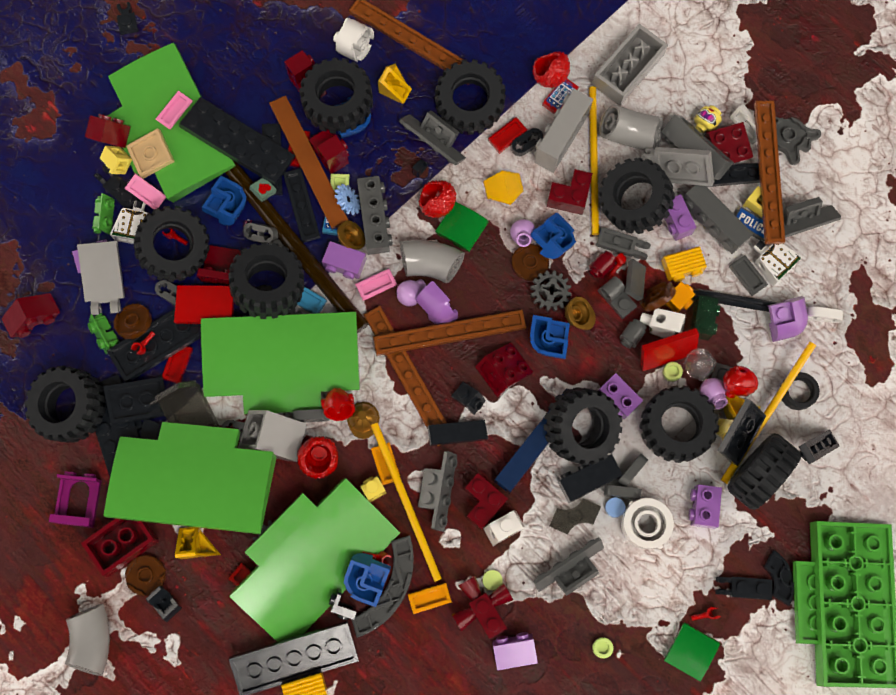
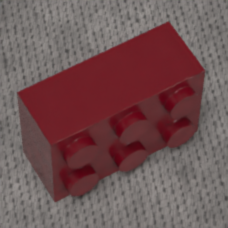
M115 518L81 542V545L101 575L110 577L158 543L159 540L147 522Z

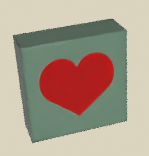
M263 178L250 185V190L261 202L274 195L277 191L270 182Z

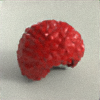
M564 52L549 53L548 55L540 56L534 61V79L543 87L556 88L565 82L570 74V61Z
M432 180L425 184L419 198L421 212L432 218H441L449 214L456 202L457 193L454 186L444 180Z
M324 436L311 437L297 451V462L300 470L311 478H324L337 469L338 452L335 443L331 439Z

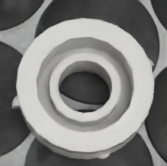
M644 498L635 502L630 501L629 507L623 513L621 522L623 534L629 543L637 548L647 550L663 548L662 545L672 535L674 526L670 510L665 504L652 498ZM642 515H649L654 519L656 527L652 533H644L640 530L638 520Z

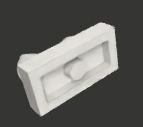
M743 104L736 109L730 116V119L735 124L744 122L748 139L753 145L757 143L754 111L747 109Z

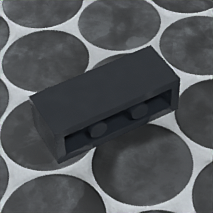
M610 454L608 458L603 461L599 460L597 464L581 465L578 467L579 471L573 474L569 471L561 475V480H559L558 484L568 503H571L620 478L623 474L613 455Z

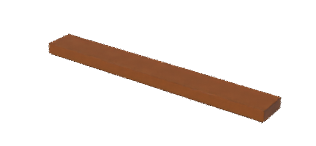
M356 0L349 9V13L443 70L446 68L451 69L453 63L457 62L459 65L461 60H464L366 0Z
M286 95L270 102V107L331 229L338 228L343 222L349 220L344 210L337 204L338 200L334 196L336 194Z
M755 101L765 244H784L785 230L774 101Z
M381 306L364 314V318L367 320L375 336L395 332ZM407 352L387 354L386 357L425 426L446 424L447 422Z
M523 310L373 336L376 356L524 330L526 329Z

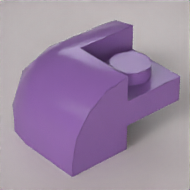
M434 281L430 282L417 296L416 302L428 314V319L434 324L450 323L458 319L457 310H452L449 303L450 299Z
M800 296L768 305L771 318L769 327L772 342L795 337L806 328L808 313L805 297Z

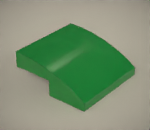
M455 202L453 209L444 217L435 232L437 235L452 241L455 246L470 252L489 221L475 211Z
M684 622L675 636L674 643L666 654L664 661L701 682L720 646V642Z

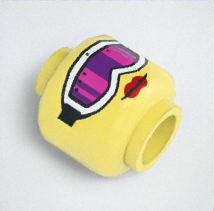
M713 105L702 107L694 118L695 128L701 133L714 131L722 121L720 110Z

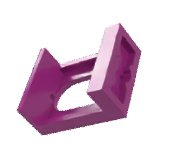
M64 472V475L57 474V478L61 480L55 514H50L49 522L94 528L102 480L97 479L96 475L84 474V477L76 476L77 473ZM77 482H85L89 487L85 518L66 516L71 488Z

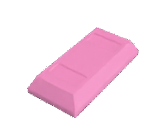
M178 91L157 116L156 120L171 130L193 100Z
M136 173L125 187L127 191L154 210L159 208L166 198L162 192Z
M387 269L355 285L364 301L397 286V283L390 269Z

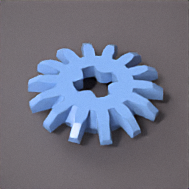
M338 185V189H335L338 195H334L338 200L337 204L341 206L342 210H346L347 214L350 211L352 215H355V212L358 214L361 206L360 200L356 198L359 195H354L355 190H351L349 185Z

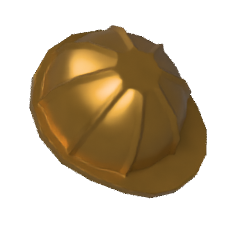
M345 221L338 227V242L341 245L354 250H360L364 247L365 236L362 229L356 223Z
M575 297L565 307V317L570 325L582 330L593 328L596 320L595 313L586 299Z
M368 402L356 403L355 412L347 419L353 435L359 439H367L374 435L371 425L379 424V412L374 405Z

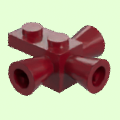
M476 576L459 585L460 589L472 601L469 603L470 608L451 614L461 632L476 618L489 639L507 629L495 609L496 606L513 601L504 583L489 596L487 593L482 595Z

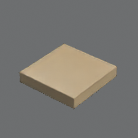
M158 128L126 145L137 172L142 179L175 162L163 134Z

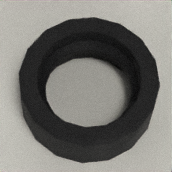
M799 372L794 381L800 380L807 384L810 389L808 400L801 403L796 402L791 398L788 390L782 398L783 403L787 407L798 411L807 409L816 403L820 392L819 385L814 377L803 372Z

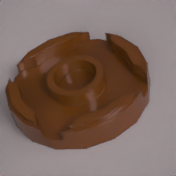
M529 244L526 247L520 246L515 250L511 265L514 273L519 278L533 281L538 279L540 273L544 276L545 271L548 269L549 258L540 254L543 249L542 247Z
M661 282L649 288L646 292L647 295L643 296L639 303L645 311L658 309L674 297L676 289L671 282L668 284Z
M141 304L127 305L122 308L123 311L121 313L118 312L113 322L114 329L124 339L140 337L146 333L152 322L151 313Z
M149 555L137 557L127 566L125 572L126 584L135 594L141 596L151 595L155 589L164 585L166 569L158 558Z

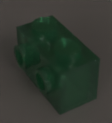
M700 295L695 301L691 329L697 328L699 339L708 341L713 335H716L718 324L715 323L716 316H719L721 308L718 305L719 299Z

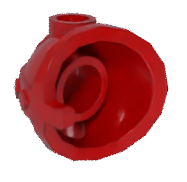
M734 366L723 376L726 390L725 395L729 398L748 396L758 388L756 375L744 366Z
M333 388L325 399H321L324 415L330 420L343 421L350 418L355 412L353 393L348 394L340 388Z

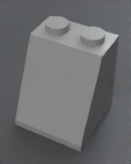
M249 410L238 448L274 452L277 459L297 462V451L301 447L302 440L306 435L307 424L268 410Z

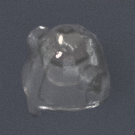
M697 348L687 355L683 368L691 377L699 379V381H705L713 373L717 362L708 350Z

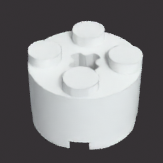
M346 18L341 30L334 35L333 41L336 42V51L358 62L357 60L362 61L372 46L369 44L370 39L373 40L374 31L372 28L354 19Z

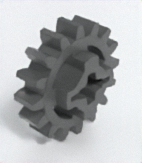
M547 270L544 276L540 273L538 279L533 280L535 285H532L530 290L534 292L531 293L530 297L536 298L533 303H539V309L544 306L546 307V312L550 308L556 312L557 306L562 309L564 307L563 303L567 304L569 302L566 297L572 295L571 292H568L571 285H566L568 278L563 280L562 273L557 276L555 270L552 274H549ZM549 280L546 285H540L543 281ZM549 288H552V291L554 292L552 295H550V291H548ZM562 297L561 300L553 303L555 298Z

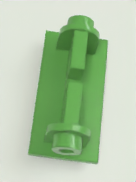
M101 193V196L95 199L94 213L99 214V216H94L92 229H94V233L100 234L103 231L110 235L113 225L115 199L104 193Z
M100 313L94 319L91 314L88 328L97 337L98 347L103 349L107 355V350L118 344L119 340L113 330L106 333V330L111 329L106 316Z

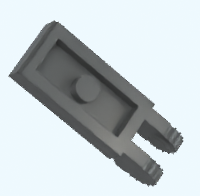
M601 227L596 243L597 247L623 253L630 257L633 256L640 260H646L648 255L634 250L635 245L647 250L651 246L649 242L639 240L637 237Z

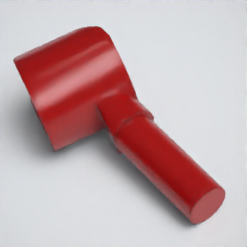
M168 228L171 231L167 234L162 231V234L167 239L178 240L185 246L188 244V241L178 236L174 229Z
M623 253L615 257L617 264L607 275L609 278H612L615 272L626 264L627 259Z
M151 331L141 343H133L131 350L135 351L140 346L137 354L143 355L146 352L145 346L155 333Z
M381 551L378 554L363 552L364 554L373 555L372 559L389 565L384 560L385 557L391 558L387 552Z
M710 607L707 612L692 615L691 619L692 621L702 618L719 619L721 616L714 617L712 611L719 608Z

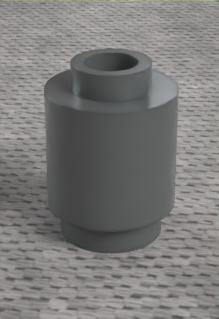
M637 319L629 322L620 335L621 344L626 348H635L646 333L647 327L645 324Z

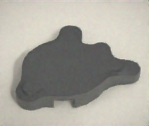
M776 117L778 150L787 156L791 165H797L800 162L799 150L809 152L811 142L821 137V131L808 128L801 121L793 117L790 119Z

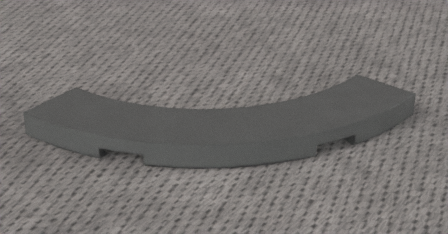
M410 535L391 541L394 555L391 579L377 606H372L360 615L355 616L354 620L351 619L357 638L370 633L385 623L405 598L412 579L414 565L413 545Z

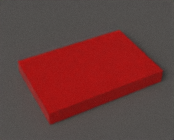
M177 285L175 324H201V318L233 317L234 301L230 293V286Z
M697 328L642 345L640 363L642 371L695 355L699 339Z

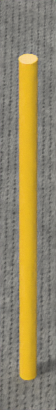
M591 86L589 87V97L593 98L589 113L590 171L593 173L591 179L592 235H599L596 87Z
M808 343L764 411L766 418L744 457L816 347L814 343ZM731 463L721 481L728 484L739 465L736 466Z
M372 424L371 428L434 582L442 579L379 424Z

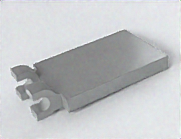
M656 147L655 150L653 148H646V154L641 156L643 161L649 159L657 163L665 171L671 183L713 186L714 184L712 155L709 150Z
M118 241L78 244L85 302L91 301V314L98 315L102 313L101 303L110 302V312L118 313L121 311L119 298H125Z

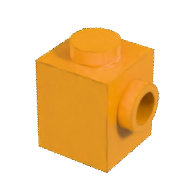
M682 281L675 287L676 293L674 297L665 304L673 312L677 313L683 308L687 310L693 304L692 298L695 296L691 286L684 284Z

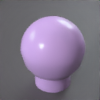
M520 219L512 225L510 235L515 243L521 247H526L534 240L530 234L536 228L531 221Z
M422 279L403 281L397 288V299L405 306L416 305V298L427 286Z
M718 378L706 379L700 386V395L702 397L706 395L709 398L707 402L709 404L713 403L716 409H721L727 405L728 400L725 397L726 390L723 381Z

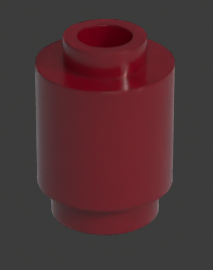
M609 251L600 253L589 265L590 274L595 278H604L615 266L617 261L615 256Z

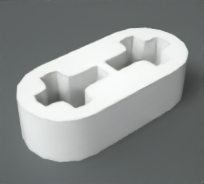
M823 307L807 308L808 320L828 323H841L843 321V311Z

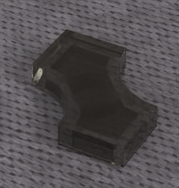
M583 498L575 508L568 510L557 508L549 527L567 535L578 524L587 523L594 525L601 506Z

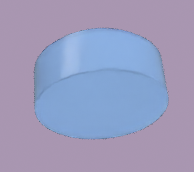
M611 498L605 504V511L610 517L617 518L625 512V503L620 498Z

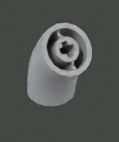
M612 105L605 111L601 119L599 133L602 138L642 150L646 148H653L655 150L661 142L663 118L636 112L619 105Z
M426 240L400 241L401 257L407 277L426 276L449 283L458 272L464 260V252L443 243Z
M99 604L66 619L69 631V650L65 664L92 675L103 676L108 659L110 634L104 604Z

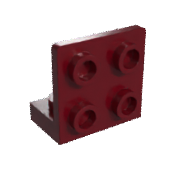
M744 122L710 131L704 135L734 163L753 158Z
M210 245L203 269L198 268L197 276L200 281L230 286L229 268L231 263H234V257L237 254L241 255V250Z
M508 343L486 355L475 366L497 398L503 395L512 385L533 373L512 343Z

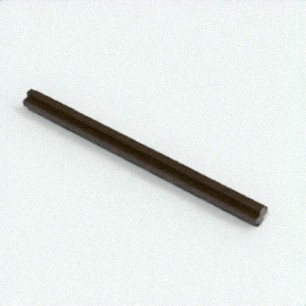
M234 161L236 166L225 172V174L231 181L243 187L247 201L267 225L277 229L278 239L281 240L285 247L289 248V252L292 251L297 255V259L302 263V268L338 312L357 313V333H360L369 325L367 320L267 199L261 202L250 190V185L253 184V181L240 165Z

